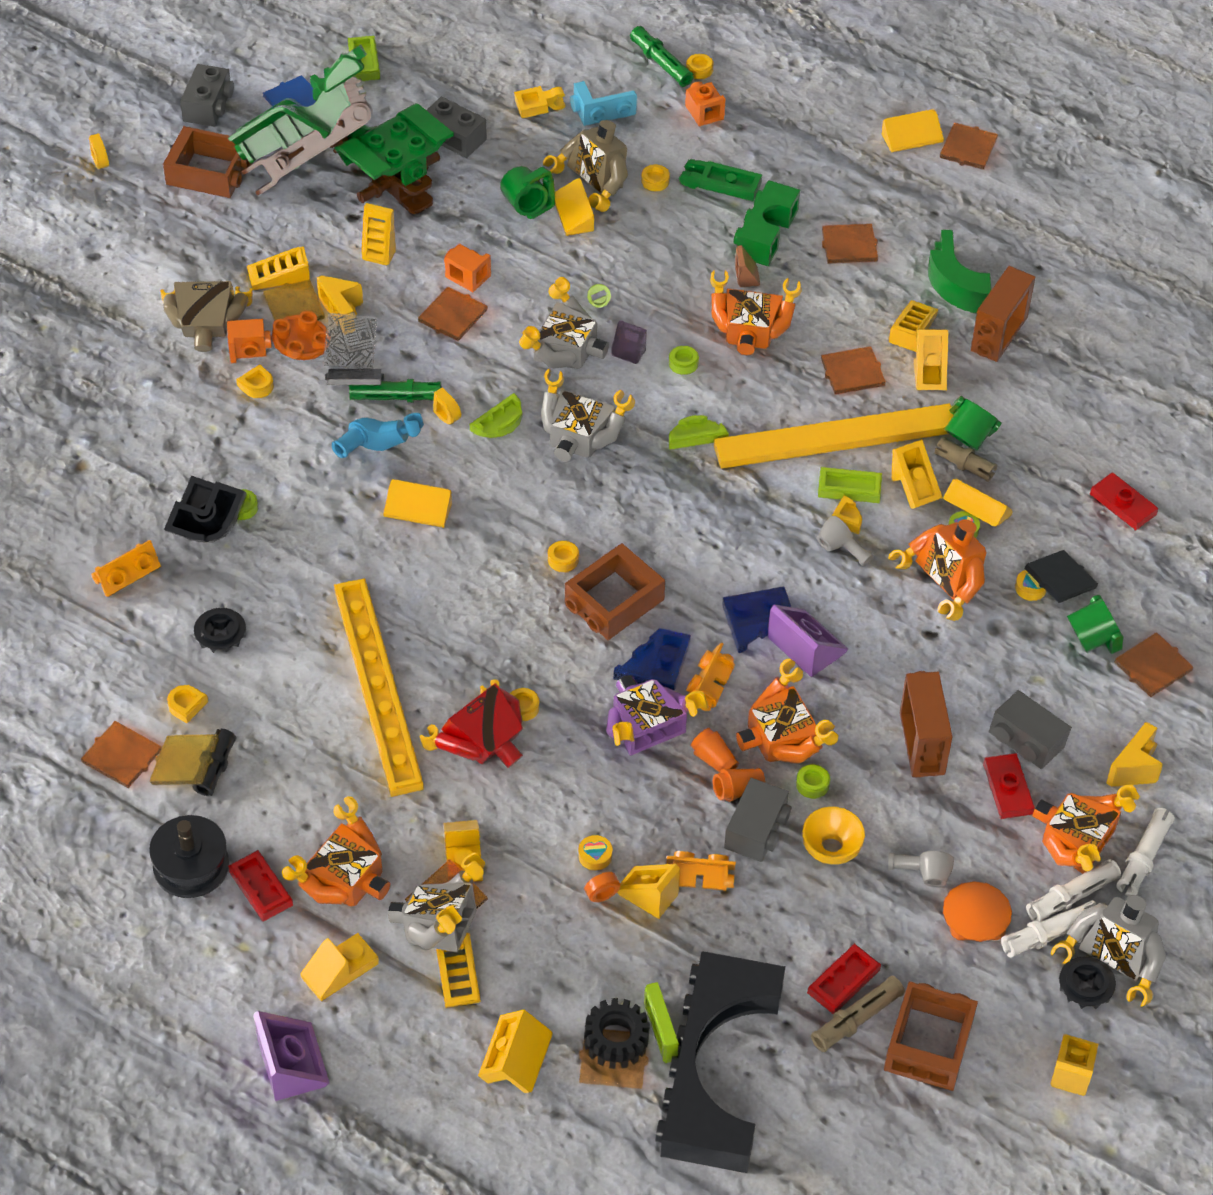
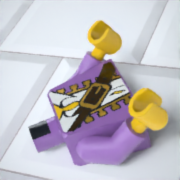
M627 675L616 683L619 693L614 696L613 708L608 712L606 732L609 737L614 739L616 746L620 745L621 741H624L626 749L631 756L686 733V712H689L694 717L698 714L697 709H707L708 704L702 691H694L688 695H682L668 687H663L654 679L638 685L632 675Z

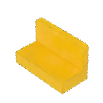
M525 1009L500 1015L478 1077L487 1084L507 1079L524 1093L532 1092L553 1035L552 1031Z

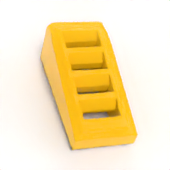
M366 203L363 213L362 259L382 265H389L396 252L394 209ZM373 218L385 220V222L373 220Z
M304 246L290 249L247 266L253 290L310 281L309 265ZM258 273H264V277L259 278Z
M911 300L890 329L889 343L916 352L917 329H929L938 314V309Z
M466 933L459 949H465L464 955L445 958L444 952L450 951L436 949L446 1008L481 1002L470 933ZM467 962V967L453 970H447L446 965ZM469 974L470 980L449 983L448 981L450 977ZM471 987L472 994L451 997V990Z

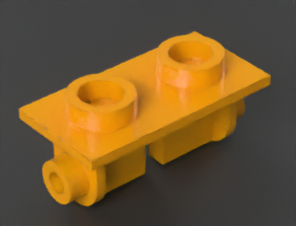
M148 540L143 544L138 543L134 549L104 566L96 567L95 572L91 576L97 585L101 583L105 596L109 597L160 568L161 565L152 541Z
M720 643L712 652L707 650L698 663V667L701 668L699 675L695 674L686 688V691L689 693L694 691H702L708 704L707 709L701 708L704 711H710L711 708L716 707L724 689L715 683L714 680L724 686L735 667L734 658L730 654L720 653L724 645L723 643Z
M676 851L674 856H667V864H677L680 868L679 887L695 888L696 875L703 876L702 889L726 891L727 888H734L735 875L728 874V870L735 871L736 862L729 861V856L710 854L708 859L695 858L694 853Z

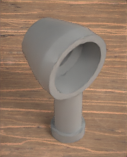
M831 516L824 523L817 536L818 542L825 550L832 551L844 546L859 561L861 566L867 565L874 556L871 552H867L853 538L847 525L836 516Z
M927 851L921 853L920 856L889 853L888 870H920L924 884L931 887L945 886L954 865V857L941 851Z

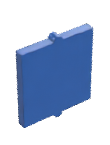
M302 75L285 83L281 82L279 86L263 92V97L271 106L286 98H292L303 106H311L316 102L313 99V87Z

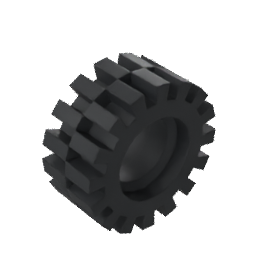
M612 998L611 1005H608L606 1000L600 1002L599 1008L594 1006L591 1009V1013L587 1015L585 1022L584 1046L586 1050L589 1049V1056L592 1060L598 1056L597 1064L603 1066L605 1061L610 1062L609 1068L615 1069L616 1063H621V1068L623 1069L628 1068L629 1060L634 1065L639 1061V1056H644L648 1046L650 1024L647 1022L646 1013L640 1014V1006L635 1004L633 1008H630V1000L624 999L623 1005L618 1004V998ZM611 1025H620L629 1030L630 1037L623 1042H613L604 1037L603 1030Z

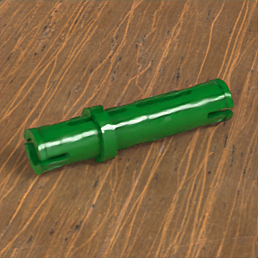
M637 26L632 30L630 39L643 50V54L648 59H653L681 87H686L692 82L694 78L693 72L688 70L676 57L665 49L660 39L651 36L643 26Z
M407 379V381L400 382L381 381V385H349L350 400H407V403H414V400L434 401V392L442 388L441 381L415 382L414 379Z

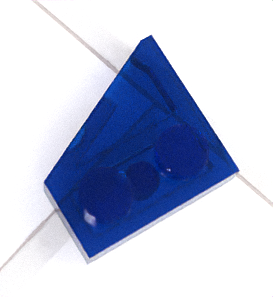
M784 586L723 597L722 607L738 653L746 651L748 644L758 637L763 639L768 636L770 610L773 605L791 607Z
M659 628L649 637L648 642L641 644L632 652V657L624 665L618 664L614 668L613 679L619 680L624 676L632 675L638 685L654 679L663 687H668L675 691L690 646L691 635Z

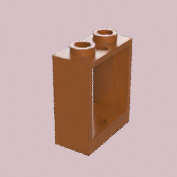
M183 126L163 163L166 185L231 198L235 188H239L243 175L241 171L251 164L248 159L244 161L241 159L234 147L235 144L229 141V135ZM194 154L231 161L225 174L188 166Z
M1011 266L1007 267L977 310L971 345L972 352L998 362L1028 318L1036 276Z
M621 543L565 583V604L572 613L580 615L592 631L600 633L604 638L610 640L664 601L666 580ZM616 572L638 592L609 612L587 592Z
M939 671L908 673L905 676L899 713L912 778L945 775L953 736Z
M909 981L887 1051L884 1071L954 1091L978 1001L972 1000L960 993L951 994L935 989L926 983L917 984ZM911 1009L962 1023L953 1059L901 1044Z

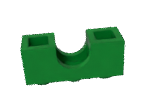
M768 180L764 189L758 190L754 200V207L747 210L744 225L742 228H737L733 241L737 246L742 245L755 263L769 267L779 248V226L789 229L799 210L800 189Z

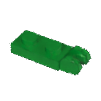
M688 159L684 166L685 171L678 178L680 184L692 189L699 187L749 201H754L762 183V174L711 161L705 162L695 159Z

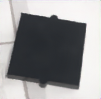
M329 369L328 373L325 374V380H327V385H381V380H384V373H381V369Z
M1065 550L1027 563L1024 568L1039 583V587L1044 588L1058 603L1096 589L1098 583L1084 570V567L1079 565Z

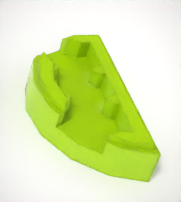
M515 393L511 394L469 424L470 431L478 436L487 438L503 437L513 432L520 425L522 419L520 399Z
M692 415L679 420L678 425L670 431L669 450L714 443V439L729 437V433L722 423L717 424L714 421L707 420L708 417L704 415Z

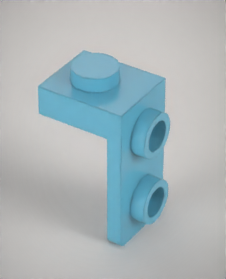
M582 81L574 83V95L570 96V103L573 112L578 113L583 125L586 126L600 123L602 120H614L635 115L637 111V94L635 91H629L593 99L585 82Z

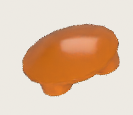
M303 311L300 315H292L275 320L271 335L274 347L281 354L297 360H310L323 355L330 346V344L327 346V339L330 341L331 337L328 335V329L317 320L316 314L311 311Z
M972 881L961 883L950 890L944 899L943 914L954 938L957 940L967 939L982 942L1000 940L1005 935L1006 929L1011 923L1012 909L1008 899L999 889L988 883Z

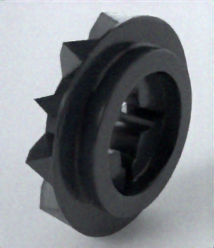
M214 608L199 616L195 622V640L199 642L201 648H210L213 653L217 649H223L225 652H228L229 647H239L240 640L246 637L245 621L238 612L232 609ZM226 628V634L218 633L215 635L214 629L223 630Z
M1092 957L1071 959L1062 967L1058 978L1060 991L1064 992L1067 996V1001L1079 1004L1081 1009L1085 1006H1093L1097 1009L1101 1004L1108 1003L1116 988L1115 976L1111 969L1102 961ZM1095 977L1092 988L1079 989L1081 980L1086 982Z

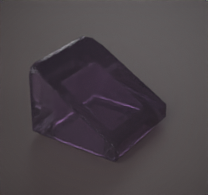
M619 320L611 348V355L637 364L646 351L647 330Z

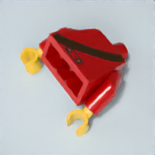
M493 679L490 681L491 686L488 689L481 685V694L447 720L441 729L443 732L439 733L435 725H429L427 730L430 737L419 736L422 746L428 751L439 748L472 761L476 760L480 764L485 763L496 754L504 765L510 768L523 756L512 743L523 730L519 700L503 688H500L499 681Z

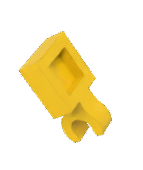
M541 86L514 92L515 102L521 118L549 113L548 107L553 110L565 108L562 98L565 97L562 87H554L543 91Z

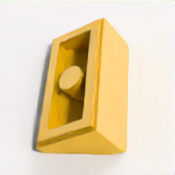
M935 109L883 120L881 134L891 153L944 141Z
M581 178L575 179L555 191V206L566 236L594 231V214Z
M392 479L383 515L388 518L444 528L452 506V492L449 489Z
M958 479L952 480L944 495V500L995 527L1003 523L1013 513L1012 509L1007 505Z

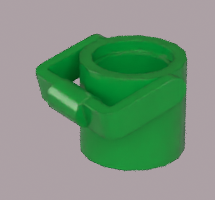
M514 167L503 176L500 184L501 192L520 215L527 216L528 219H534L554 207V179L551 171L545 167H540L533 172L528 167Z
M960 396L949 409L953 417L944 430L966 446L978 451L986 437L994 434L1002 422L979 405Z
M1100 595L1093 596L1090 599L1089 605L1067 616L1086 653L1103 644L1106 645L1110 654L1123 649L1124 637Z

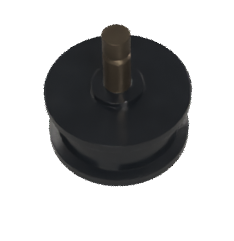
M197 815L173 818L159 827L151 839L149 852L153 864L154 877L159 886L167 893L181 898L200 897L215 890L226 878L229 870L226 839L221 828L210 819Z

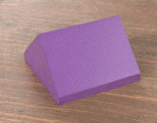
M773 605L771 608L768 638L789 658L795 661L810 677L819 673L847 652L848 648L805 609Z
M257 1011L254 1014L257 1039L275 1101L324 1088L330 1084L311 1022Z

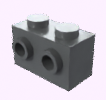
M202 64L196 65L180 99L184 122L215 127L219 117L225 113L227 99L231 98L234 92V82L230 81L229 69Z
M442 96L427 109L430 114L454 132V136L445 140L441 146L467 159L487 140L486 119L479 114Z
M1017 690L995 711L989 733L1022 755L1025 760L1042 770L1065 748L1072 727Z
M750 778L727 826L724 849L763 862L767 851L773 852L780 835V832H777L779 825H786L792 809V806L787 805L789 791Z

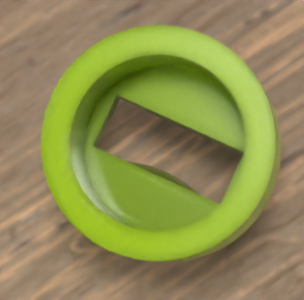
M598 283L589 288L587 298L592 306L601 308L609 303L611 293L607 286ZM605 290L606 295L595 300L592 299L591 295Z

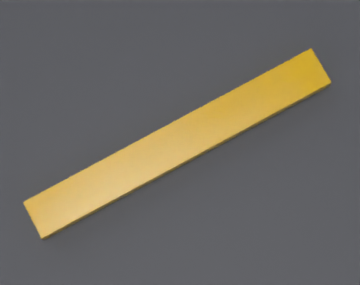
M950 403L717 438L714 439V449L720 468L723 469L949 434L944 429L953 417V414L949 411L951 408Z
M366 579L334 584L336 599L390 795L393 797L424 790L422 776Z

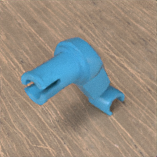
M420 413L407 415L404 418V422L401 420L382 422L372 418H360L349 423L348 432L332 442L331 446L333 452L340 458L347 457L358 446L375 451H384L406 442L408 436H418L421 431L420 428L424 426Z

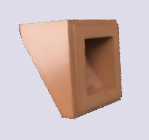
M742 245L737 246L735 271L739 287L759 286L760 278L755 261Z

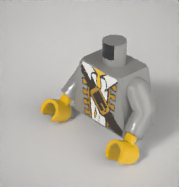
M559 277L555 284L549 287L548 291L550 297L561 299L562 302H556L540 330L534 326L526 327L522 332L523 336L520 338L519 343L523 349L533 348L534 361L543 362L550 368L569 367L579 369L582 368L589 355L604 359L608 352L609 342L597 339L596 320L589 316L573 295L569 296L567 294L570 289V283L565 277Z
M548 369L544 374V378L549 387L548 392H544L541 417L544 431L550 434V444L552 447H556L554 455L561 461H569L573 454L591 457L597 449H601L616 441L626 419V416H624L625 411H630L635 406L634 397L630 394L628 401L621 404L624 392L622 390L617 391L614 395V402L617 405L615 411V406L566 390H561L560 394H558L557 388L563 385L564 376L560 371L559 379L556 382L549 381L551 370Z
M476 852L471 853L461 864L465 871H460L449 882L416 886L408 903H390L388 910L389 922L402 923L404 925L406 940L410 944L419 945L426 950L436 948L458 952L477 912L472 883L473 880L477 881L483 877L485 861Z
M1129 895L1126 901L1120 897H1114L1109 905L1099 903L1082 911L1066 932L1069 935L1066 940L1059 941L1051 950V956H1053L1058 947L1066 948L1068 957L1062 963L1065 964L1073 958L1075 954L1074 946L1079 942L1078 949L1102 961L1136 982L1142 978L1139 985L1132 987L1127 992L1128 1002L1134 1000L1137 990L1143 993L1144 1000L1141 1003V1007L1149 1004L1153 999L1150 985L1156 982L1165 961L1166 953L1161 936L1157 933L1159 922L1157 918L1145 912L1146 901L1137 895Z

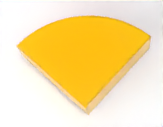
M844 495L832 516L841 519L851 532L859 535L862 516L856 507V503Z

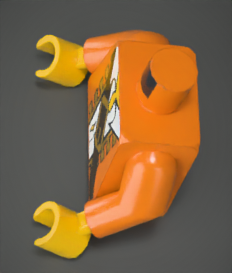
M713 270L710 278V283L715 288V293H712V318L719 330L726 333V342L737 345V351L740 354L751 355L754 353L755 348H768L772 339H777L790 327L796 305L793 303L794 298L798 297L802 292L800 281H798L797 289L794 291L787 290L789 278L783 282V289L786 294L785 301H783V295L728 288L726 293H724V287L729 277L728 272L724 271L725 280L723 282H717L714 279L715 270Z
M962 519L947 526L944 524L934 526L908 544L910 546L905 551L893 550L888 557L889 560H896L902 555L901 564L895 568L907 569L912 565V557L917 555L915 561L954 600H944L938 606V612L944 615L951 609L946 619L952 621L959 620L962 617V605L964 603L968 604L985 583L984 561L987 552L985 547L974 537L977 529L975 523L967 519Z
M786 659L781 663L780 673L782 676L780 678L776 677L751 706L748 716V729L736 733L737 743L742 751L758 746L765 760L769 762L782 761L800 764L815 753H818L822 749L823 743L834 745L838 742V734L831 731L835 728V725L829 720H822L816 725L795 687L788 686L789 682L795 683L803 678V671L799 667L789 674L796 663L792 659Z
M1125 785L1118 790L1117 794L1104 796H1079L1070 793L1066 795L1059 807L1041 799L1032 817L1047 824L1042 842L1056 864L1074 867L1083 874L1093 869L1095 861H1101L1100 853L1116 831L1121 814L1119 810L1123 807L1124 811L1133 812L1136 808L1134 800H1138L1140 796L1133 785Z
M347 796L344 798V802L349 807V813L343 811L339 804L334 806L333 811L338 819L347 820V826L341 823L308 863L301 856L295 855L288 861L295 867L296 871L289 866L282 870V876L286 880L293 881L297 879L299 881L298 885L319 904L343 903L348 906H355L366 893L378 900H382L390 889V882L380 877L383 872L381 850L362 817L355 815L358 810L357 801L353 797Z

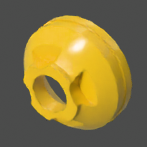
M824 807L812 812L807 817L802 829V838L805 849L816 860L827 864H842L854 859L859 854L864 843L865 831L860 819L851 811L840 807ZM827 839H835L840 842L842 847L838 851L831 852L824 849L822 842Z

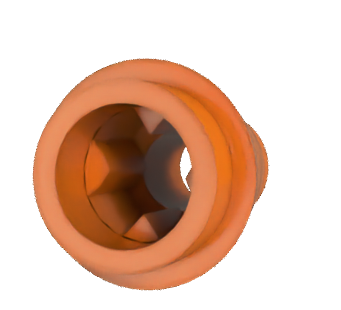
M706 728L700 732L690 745L695 750V756L719 773L721 769H736L739 765V762L735 759L719 732H713L711 728Z
M760 768L721 769L720 773L713 776V789L716 797L727 802L742 797L750 778L765 782L763 771Z

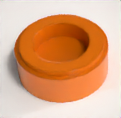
M604 872L589 880L584 890L591 902H602L614 896L619 891L621 884L614 872Z

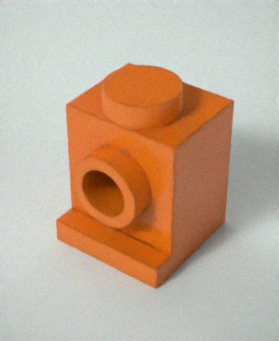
M695 82L686 89L685 106L699 127L724 120L726 98L724 95L720 96L712 82L705 84ZM710 107L712 111L705 112V108Z
M459 243L445 255V277L471 292H474L491 276V255L487 253L481 256L476 251L470 250Z
M263 318L227 321L231 363H237L238 358L265 357L266 349L272 348L270 330L264 331Z

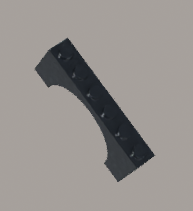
M704 951L701 952L699 964L692 963L689 984L694 985L692 995H685L682 1015H686L688 1018L686 1025L679 1024L677 1040L681 1051L679 1057L672 1056L669 1077L675 1078L673 1088L666 1087L662 1109L668 1110L666 1121H658L655 1142L661 1143L660 1157L742 1173L748 1172L756 1124L741 1120L727 1113L709 1097L699 1080L695 1061L705 1040L724 1023L750 1014L778 1015L786 966Z

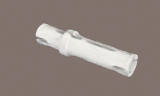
M1156 808L1154 810L1153 816L1135 851L1130 853L1126 859L1127 867L1116 885L1119 892L1122 893L1125 886L1130 884L1125 893L1126 896L1137 895L1144 877L1151 873L1154 867L1152 861L1171 824L1174 822L1175 817L1170 811L1165 820H1162L1167 810L1165 808Z
M1108 859L1065 885H1056L1050 888L1049 893L1027 904L1026 910L1032 921L1041 922L1059 911L1065 912L1071 909L1072 904L1121 878L1118 864L1114 860Z
M1091 900L1047 920L1030 922L1026 928L1003 936L1001 944L1004 952L1008 953L1007 956L1012 958L1029 949H1041L1047 946V942L1067 935L1066 932L1080 913L1096 905V902Z

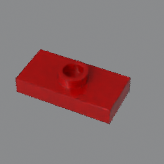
M1113 472L1091 487L1090 495L1134 530L1139 529L1157 515V506Z
M1017 753L985 757L983 766L1000 819L1033 815L1035 807Z
M259 850L228 865L229 873L263 922L293 906L291 896Z
M854 943L808 987L807 994L834 1014L880 971L881 964Z

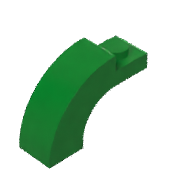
M941 230L940 241H935L934 250L930 251L928 264L929 280L935 291L945 301L959 309L977 314L978 308L991 291L990 273L975 272L960 264L954 254L953 230Z

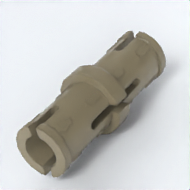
M942 437L938 442L937 446L940 449L935 448V455L956 464L957 469L961 471L967 470L987 482L995 475L992 470L996 471L998 465L975 454L974 449L970 447L965 449L946 437Z

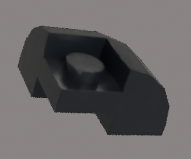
M191 476L181 502L175 501L164 530L196 542L213 543L226 537L234 527L246 500L247 493L244 490L217 481L212 483Z

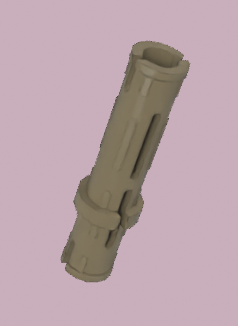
M890 976L886 981L864 995L846 1010L840 1009L835 1012L831 1021L811 1034V1039L816 1048L821 1052H826L845 1036L851 1037L857 1032V1027L876 1015L898 997L903 996L905 989L900 980L895 976Z

